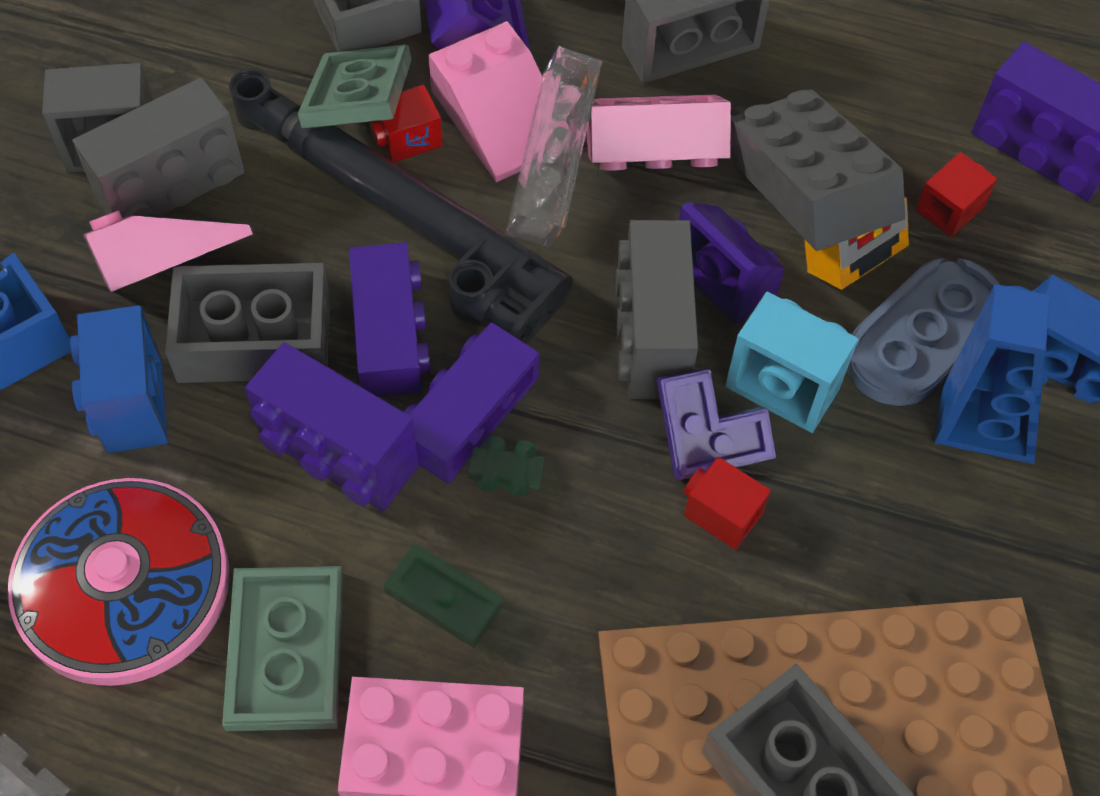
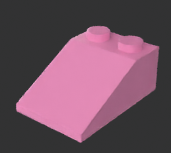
M508 21L429 54L431 91L495 182L501 181L574 147V140L530 50Z
M118 210L90 221L89 223L93 231L83 235L108 289L112 292L253 233L250 226L246 224L144 216L122 218Z

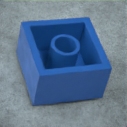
M141 305L77 314L78 335L71 336L70 347L75 366H80V380H73L72 393L77 411H85L86 422L90 435H98L107 453L169 444L162 357Z

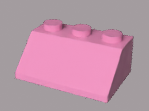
M718 95L591 99L592 104H590V113H588V122H586L588 156L592 163H600L601 170L627 169V162L645 161V168L664 169L672 167V160H690V166L713 167L718 165V158H730L731 102Z

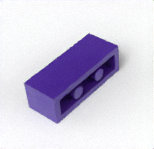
M407 242L350 247V270L360 386L377 397L422 392L420 373L430 372L427 343H417L416 331L426 330L423 301L413 302L412 290L422 289L419 261H409Z
M492 322L479 336L477 334L471 336L464 344L460 358L449 370H441L435 376L429 387V393L418 405H410L404 411V413L413 418L419 465L449 484L539 379L540 353Z

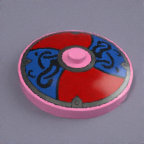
M123 478L99 482L77 490L54 504L33 524L23 538L12 562L8 581V601L11 617L21 638L36 657L58 674L75 681L93 685L113 686L143 681L159 675L183 661L194 652L212 631L220 617L228 594L230 581L228 554L222 536L210 514L199 502L182 490L166 483L142 478Z

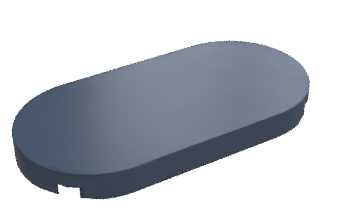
M945 258L932 260L920 267L859 324L852 333L853 336L859 338L847 368V373L854 385L869 398L893 406L912 405L929 397L948 378L994 284H999L988 270L977 263L958 258L956 262H943Z

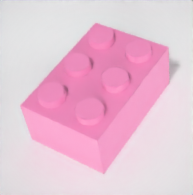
M352 677L338 783L339 796H517L524 687Z

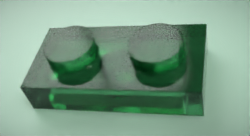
M415 543L383 584L387 595L472 648H475L504 606V597Z

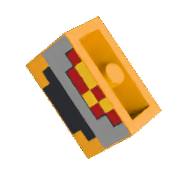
M904 197L905 220L815 251L805 240L807 272L842 290L909 246L907 198Z

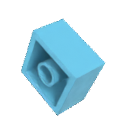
M767 291L737 336L725 387L813 434L841 387L859 338L849 334L842 326L836 323L826 322L808 313L797 303L789 299H781Z

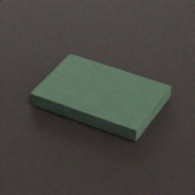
M409 45L324 53L298 112L301 128L393 119L412 60Z
M342 566L234 568L222 721L225 732L338 729L343 595Z

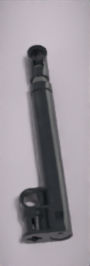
M245 69L234 74L231 78L229 89L237 120L243 127L254 130L262 129L279 141L288 142V147L293 153L307 160L322 172L459 260L449 274L451 309L458 319L465 322H479L484 326H488L492 322L527 344L564 303L572 288L573 277L336 125L301 128L298 117L301 106L273 89L269 77L264 72L257 69ZM468 290H477V292H474V293H469V292H465V291H468Z

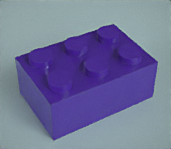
M1023 41L995 73L971 134L1021 162L1027 168L1033 169L1062 186L1065 190L1089 202L1100 188V83Z
M285 342L280 345L244 387L251 406L250 414L254 418L259 431L258 438L260 442L277 455L282 456L284 453H287L297 459L301 467L315 479L324 481L328 478L341 486L342 492L351 501L360 506L366 507L369 503L384 512L419 467L414 422L411 416Z

